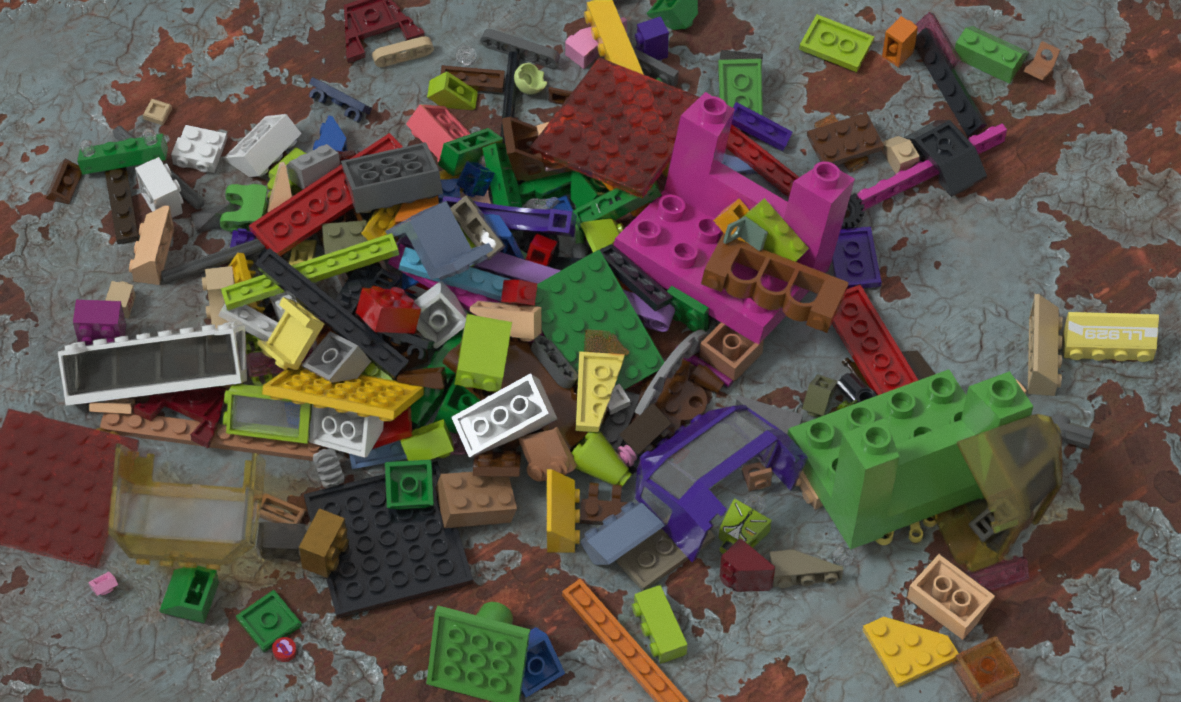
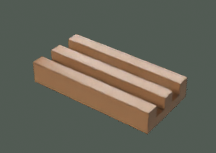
M266 493L254 511L256 516L294 532L298 530V525L302 523V518L307 514L305 509ZM266 502H269V503H271V504H273V505H276V506L281 507V508H283V509H285V510H288V511H290V512H293V513L297 514V517L294 516V515H291V514H289V513L284 512V510H281V509H279V508H274V507L269 506V505H267V504H265V503H266Z

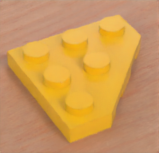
M884 616L864 625L862 629L897 688L958 660L960 656L947 635Z

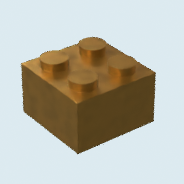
M318 509L299 546L303 569L326 578L329 577L331 571L336 570L339 563L338 557L341 552L346 551L349 544L345 518Z

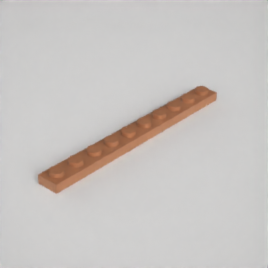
M133 412L131 414L103 413L100 428H104L106 431H115L121 436L201 446L191 441L190 436L200 424L198 421L156 416L152 421H149ZM218 424L210 445L211 448L314 461V454L320 450H327V447L313 444L309 441L306 444L227 434L226 425Z

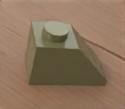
M817 374L809 384L802 409L815 417L824 416L828 411L838 381Z

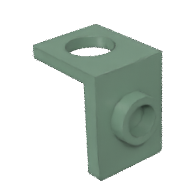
M745 216L727 226L723 243L727 244L741 237L760 251L764 247L768 232ZM735 227H737V229H736V231L734 232V234L731 235V232L733 231V229H734Z

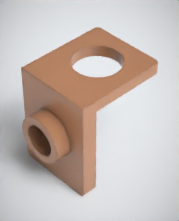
M1042 41L1034 60L1025 67L1024 72L1044 80L1053 71L1061 50ZM1044 49L1052 52L1053 58L1051 60H1045L1042 57Z
M763 461L741 467L749 491L771 486L772 469H765ZM753 469L759 470V471H755V472L749 473V472H750L751 470H753Z

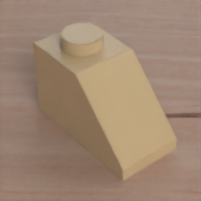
M896 136L882 142L884 145L882 152L895 174L902 170L906 171L919 162L920 156L909 139Z

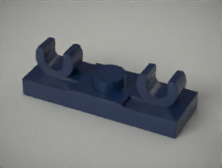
M312 77L309 82L310 85L316 87L310 91V98L314 99L320 93L321 96L318 102L324 104L327 100V95L333 97L331 100L333 103L341 107L344 104L350 106L345 110L344 116L350 117L352 112H355L354 121L358 123L362 119V112L370 114L372 107Z

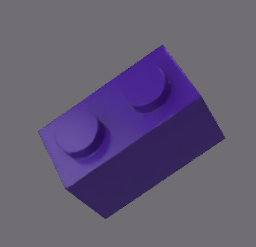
M661 16L637 24V33H635L637 43L634 48L658 61L668 58L669 31Z

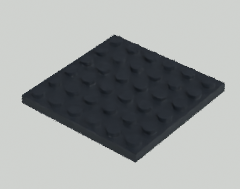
M438 461L432 462L434 506L400 510L387 509L385 474L303 494L311 523L318 509H322L345 518L346 528L348 529V547L345 552L340 553L336 570L331 571L329 577L326 578L337 619L473 584V578L458 528H444L435 490L441 475Z

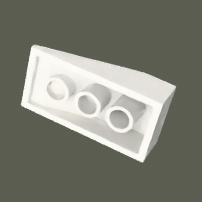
M529 374L452 417V420L468 456L472 458L534 432L557 420V416L540 379Z

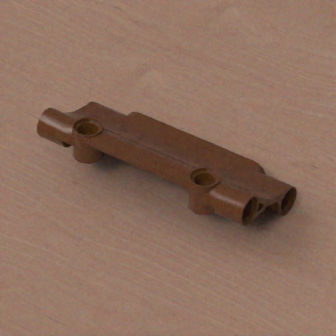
M510 336L500 390L529 374L540 379L557 416V420L527 435L558 427L572 453L588 433V431H576L578 381L575 382L572 388L561 387L530 349L531 344L527 341H521L520 338ZM461 343L450 350L443 360V364L455 374ZM465 387L481 401L496 393L494 391ZM606 410L602 423L609 415L608 410Z

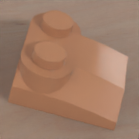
M558 427L518 438L529 463L527 473L535 481H546L547 469H552L566 475L577 466Z

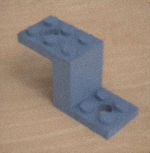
M446 201L422 210L386 230L387 234L392 233L393 237L397 236L398 239L408 236L431 280L439 277L441 281L447 277L450 278L456 274H461L468 270L469 266L486 260L488 258L486 254L493 251L489 242L471 249Z

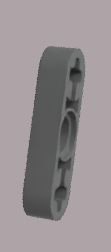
M537 336L530 346L533 354L558 385L567 389L572 388L578 378L576 371L551 340L545 336Z

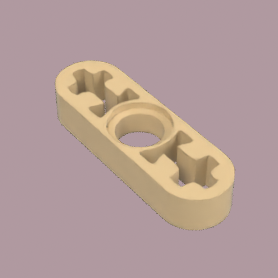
M424 36L380 47L372 53V57L377 67H386L428 56L433 52L434 47L431 39Z

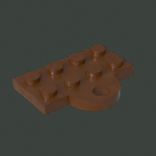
M682 360L681 367L672 378L667 377L663 391L655 403L675 425L672 429L674 433L681 427V424H691L694 417L698 414L704 415L707 409L705 391L699 385L694 384V382L688 381L691 369L690 361ZM657 372L642 380L639 402ZM697 400L701 402L702 405L698 408H694L689 403L691 401Z

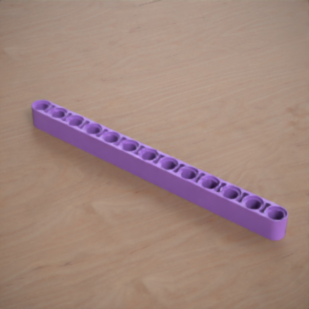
M408 236L398 240L397 248L402 244L407 248L415 250ZM501 252L497 253L490 260H484L472 266V268L507 279L523 280L537 284L560 272V270ZM623 290L644 327L660 332L668 331L675 313V308L669 304L654 311L635 293Z

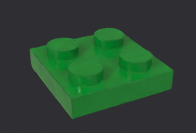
M671 285L667 292L673 297L670 305L675 308V313L672 319L686 324L693 332L697 330L706 332L709 329V307Z

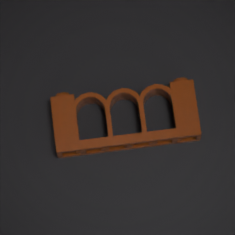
M725 234L721 236L704 269L702 285L720 292L725 289L728 294L740 299L753 297L755 303L764 309L778 310L782 308L784 314L790 319L799 322L807 321V326L828 333L845 297L849 282L764 249L758 251L750 244L738 239L725 244L723 243ZM736 263L759 271L757 276L751 280H741L732 273ZM767 274L788 282V285L782 291L773 292L764 288L761 283ZM796 285L818 295L813 302L801 303L794 300L791 293Z

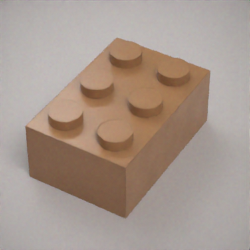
M473 472L448 473L440 475L435 487L444 528L511 523L517 510L509 477L473 476Z

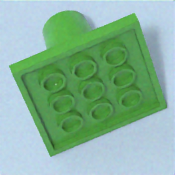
M499 602L485 603L476 615L437 606L434 616L426 684L493 702H520L531 629L512 625L513 614L509 608Z

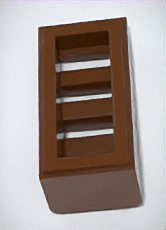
M445 367L405 370L400 372L397 382L445 389L447 386Z

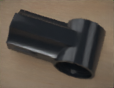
M846 373L841 376L836 385L853 404L876 396L874 390L866 388L852 373Z

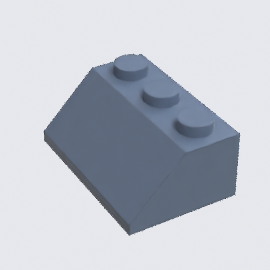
M629 502L621 507L622 512L618 515L612 514L602 521V526L599 528L593 527L585 532V537L579 542L594 565H610L664 527L663 522L643 503Z

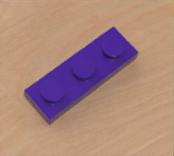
M738 102L734 104L733 108L735 111L732 125L781 151L784 150L793 133L792 131Z

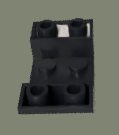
M936 120L903 137L909 139L917 153L922 152L939 171V184L951 197L987 178L976 148L951 120Z

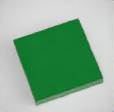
M272 590L236 615V620L263 653L269 650L277 639L287 637L302 627L300 620L275 590Z

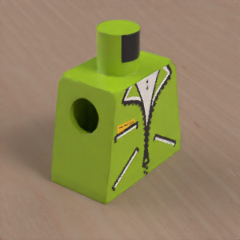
M734 498L719 529V539L723 541L719 548L720 552L724 554L740 538L754 548L770 532L772 520Z

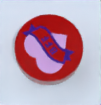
M288 637L277 639L272 646L273 655L280 662L291 661L297 652L295 642Z

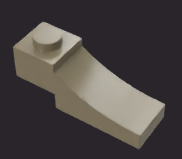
M465 195L450 208L454 217L461 224V228L476 247L488 242L490 243L493 251L486 254L488 257L486 260H490L506 247L471 197Z

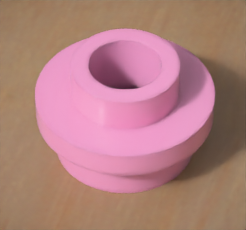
M628 445L617 448L618 455L629 467L634 465L637 456L633 449Z

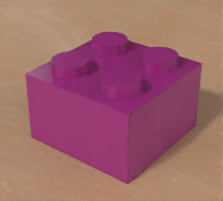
M76 299L73 326L77 341H85V345H92L93 340L107 339V342H115V337L125 336L126 320L121 301Z

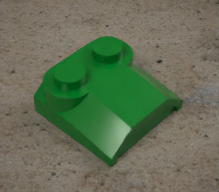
M431 460L385 462L387 509H417L434 506Z

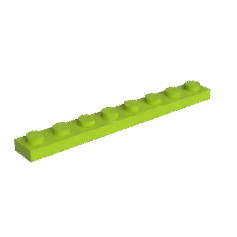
M390 233L292 266L314 283L397 256L399 251L393 234ZM265 275L221 288L227 310L285 292Z

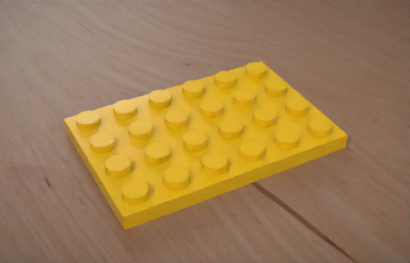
M301 363L298 370L287 368V370H284L264 384L262 391L263 395H268L274 400L289 399L295 404L309 403L313 404L316 408L330 407L335 408V411L341 413L351 411L356 412L361 417L377 416L382 421H392L423 396L424 387L362 374L357 379L331 383L303 368V363Z

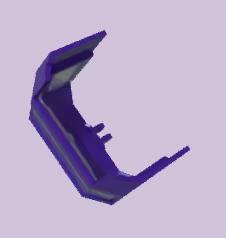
M746 405L710 410L704 415L698 414L692 419L690 425L687 427L681 426L675 431L673 437L670 439L664 438L658 443L656 449L653 451L647 450L641 455L637 468L635 499L639 503H643L663 522L664 527L662 529L688 559L694 562L708 531L714 526L711 521L718 514L723 516L727 511L709 489L734 471L742 469L745 466L744 464L756 457L766 469L771 468L774 474L791 491L794 489L808 457L785 432L749 409Z

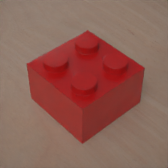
M372 286L371 288H362L356 313L375 332L415 334L421 308L401 288L383 289L378 286Z

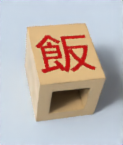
M112 281L105 299L106 301H121L124 316L129 319L136 298L134 286L124 281Z

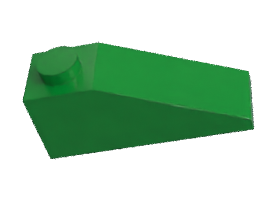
M486 128L443 144L438 166L452 176L464 173L484 158L483 147L494 143H502L503 138L491 129Z

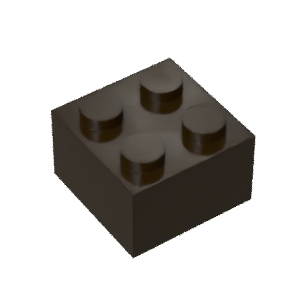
M652 403L619 435L641 456L647 450L653 451L656 449V444L661 439H668L674 433L672 429L675 425L658 406Z

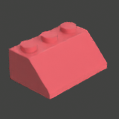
M420 104L406 123L416 138L420 139L423 143H427L430 152L438 158V162L444 143L471 134L445 106Z

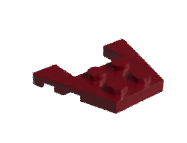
M357 0L344 5L346 58L348 63L366 57L360 42L362 39L398 27L406 41L425 36L421 27L418 28L409 16L406 17L392 0Z
M189 372L183 377L195 376L196 374ZM222 386L153 394L149 397V401L134 406V414L152 421L164 406L200 422L190 434L191 441L209 448L225 407L224 397L228 389Z

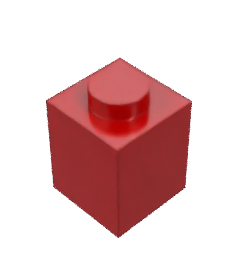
M537 234L530 243L525 260L548 267L557 241Z
M504 280L501 302L535 306L537 283L523 280Z

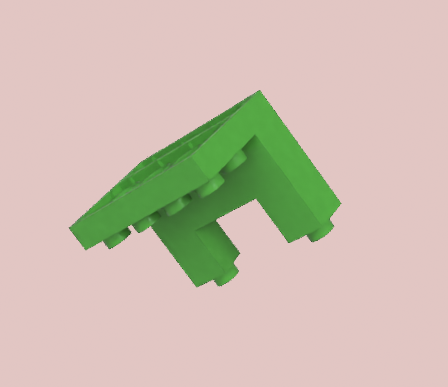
M948 369L788 429L787 435L808 457L803 472L851 550L884 537V534L975 499H984L1012 488L1033 405L1010 371L969 386L966 395Z

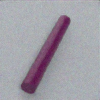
M693 355L689 359L683 358L686 361H690L696 367L699 364L702 366L706 365L728 388L733 384L731 378L697 356Z

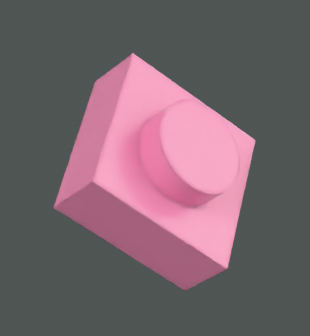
M110 572L88 582L92 591L97 596L113 591V587L118 585L115 577Z

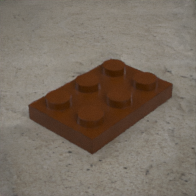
M867 112L807 131V137L820 162L825 161L839 165L883 151L884 145Z
M506 448L502 452H493V449L476 455L473 463V476L519 477L521 452H516V449Z

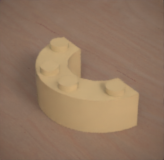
M232 266L205 269L206 277H202L203 291L207 290L210 305L206 306L207 319H211V323L215 324V328H218L217 325L229 322L218 315L225 304L221 288L235 284ZM238 331V332H236V341H237V348H238V353H239L240 342H239V331ZM230 334L209 335V354L214 353V356L233 354Z

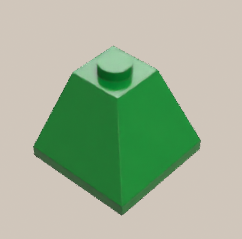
M657 0L646 14L652 19L661 16L665 26L672 30H685L693 24V19L698 15V0Z
M589 167L571 171V200L576 205V209L610 191Z

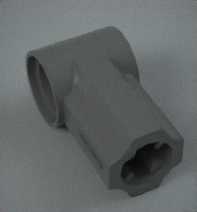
M1054 414L1051 416L1045 438L1053 444H1063L1066 442L1088 449L1094 429L1071 423L1070 419L1064 415Z

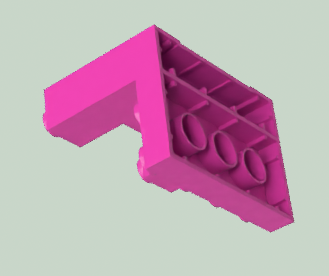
M705 92L680 117L665 190L661 193L662 196L650 203L615 238L614 246L657 284L667 290L672 285L709 307V315L724 323L754 343L760 344L786 315L782 308L768 310L758 306L753 297L740 299L731 296L725 289L720 292L701 284L704 269L721 236L724 234L713 220L726 207L739 198L749 210L765 198L809 248L796 262L827 273L834 255L855 179L839 170L833 163L819 162L812 170L793 181L788 202L722 164L735 109L727 105L721 98L711 96ZM736 263L732 271L733 275L741 280H751L759 272L739 263ZM766 274L761 284L769 291L779 292L787 287L788 282ZM795 285L791 296L794 300L800 302L809 290Z

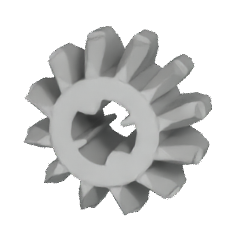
M323 449L314 454L313 460L323 487L330 488L344 483L345 478L334 449Z

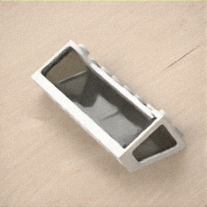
M237 321L217 325L218 328H215V324L201 326L202 330L194 331L193 327L180 329V333L172 334L171 330L158 332V336L150 337V333L136 335L137 339L129 340L128 336L115 337V342H107V339L93 340L92 345H85V341L65 345L64 350L58 351L66 406L243 383L247 381L245 324L237 325Z

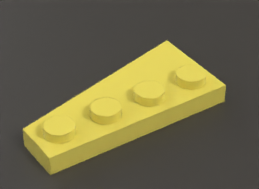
M579 351L576 431L599 432L623 365L625 354Z

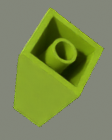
M467 314L454 385L486 391H500L512 322Z

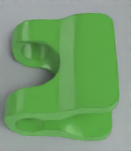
M259 184L229 185L225 192L226 200L241 206V208L234 212L223 213L220 218L221 228L229 232H233V230L238 231V228L247 229L248 232H251L249 225L267 214L266 186Z

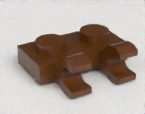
M590 483L588 499H581L579 524L603 525L602 521L612 514L616 516L622 512L621 507L627 504V502H621L622 485L613 484L611 501L598 500L599 483Z

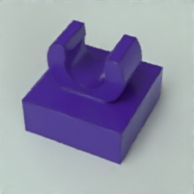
M238 228V231L233 230L230 248L255 240L256 236L252 232H248L247 229Z

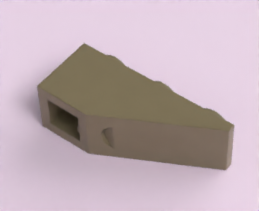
M793 549L771 551L769 554V562L775 566L773 587L788 588L792 585L800 584L810 586L820 582L832 584L842 580V566Z

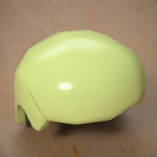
M531 63L521 64L514 74V81L519 91L527 95L539 93L548 83L543 79L544 72L538 70Z

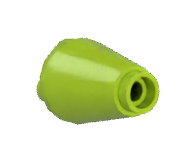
M600 430L599 432H588L583 442L578 444L571 453L577 464L575 469L612 486L615 484L622 485L623 487L632 475L628 471L627 465Z

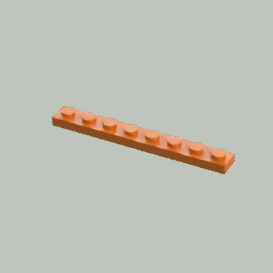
M581 578L562 591V596L655 702H689Z

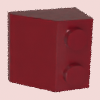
M741 538L721 556L719 577L726 587H732L736 592L770 591L773 588L775 566Z

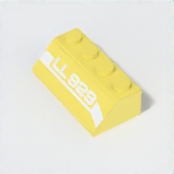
M1068 312L1062 334L1063 358H1071L1073 360L1094 359L1097 361L1104 359H1114L1117 361L1138 360L1140 362L1153 361L1157 350L1159 314Z

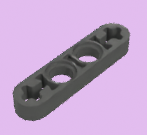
M486 29L480 39V42L486 48L507 55L510 51L519 52L520 59L547 68H555L560 59V54L552 48L493 29Z

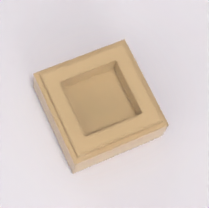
M151 99L143 114V119L164 125L172 110V106Z

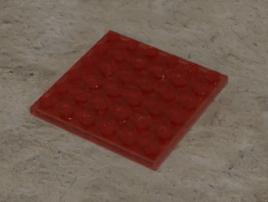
M599 57L531 145V153H541L543 158L643 199L671 161L681 115L700 97Z
M8 409L0 430V545L97 569L140 444L139 440Z

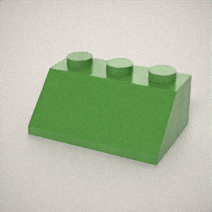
M970 26L964 29L956 41L953 58L1010 84L1029 55V52L979 28Z

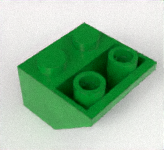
M198 565L175 569L161 604L160 613L205 623L219 585L217 570Z

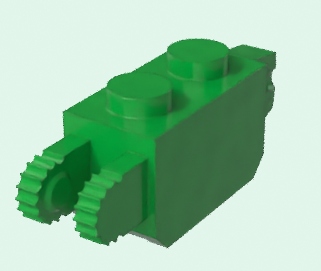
M571 171L526 181L519 185L518 189L522 205L535 201L537 205L544 206L547 201L570 194Z

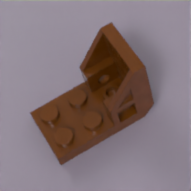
M512 117L502 118L507 155L517 179L530 181L590 167L583 127L540 137L536 126Z

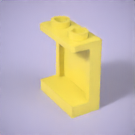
M283 297L279 306L285 310L268 341L258 340L257 345L263 349L261 352L264 355L274 358L276 360L275 364L284 370H287V368L298 370L323 328L324 323L300 303Z

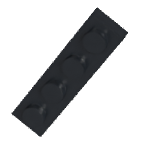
M613 244L600 249L614 276L654 311L671 304L673 297Z

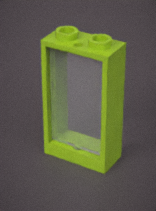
M232 384L230 389L226 390L224 403L228 404V408L224 413L223 425H226L227 434L308 443L312 404H295L289 399H271L270 396L262 394L263 386Z

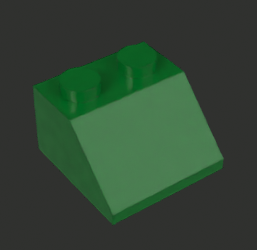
M454 378L434 422L444 419L448 430L452 433H457L458 431L452 417L481 400L464 386L454 385Z

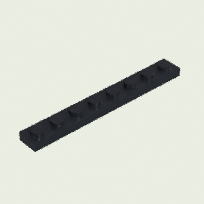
M271 248L255 263V268L335 333L358 345L370 361L393 380L407 366L409 360Z

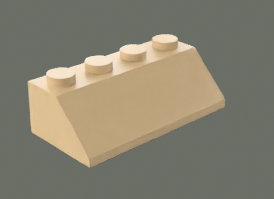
M1040 294L1034 295L1029 315L1027 394L1055 396L1056 389L1061 387L1062 375L1058 374V368H1061L1062 355H1058V349L1062 347V336L1058 335V330L1062 329V317L1059 316V308Z

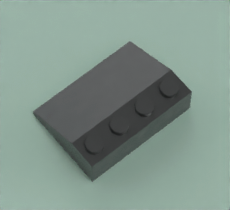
M426 142L341 161L356 213H368L373 209L390 208L396 204L412 203L418 199H430L443 194L439 169Z

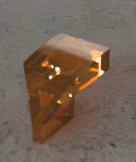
M585 330L584 352L629 354L628 349L624 348L614 333L611 334L609 331Z

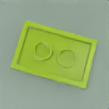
M816 14L799 45V50L857 72L874 42V36Z

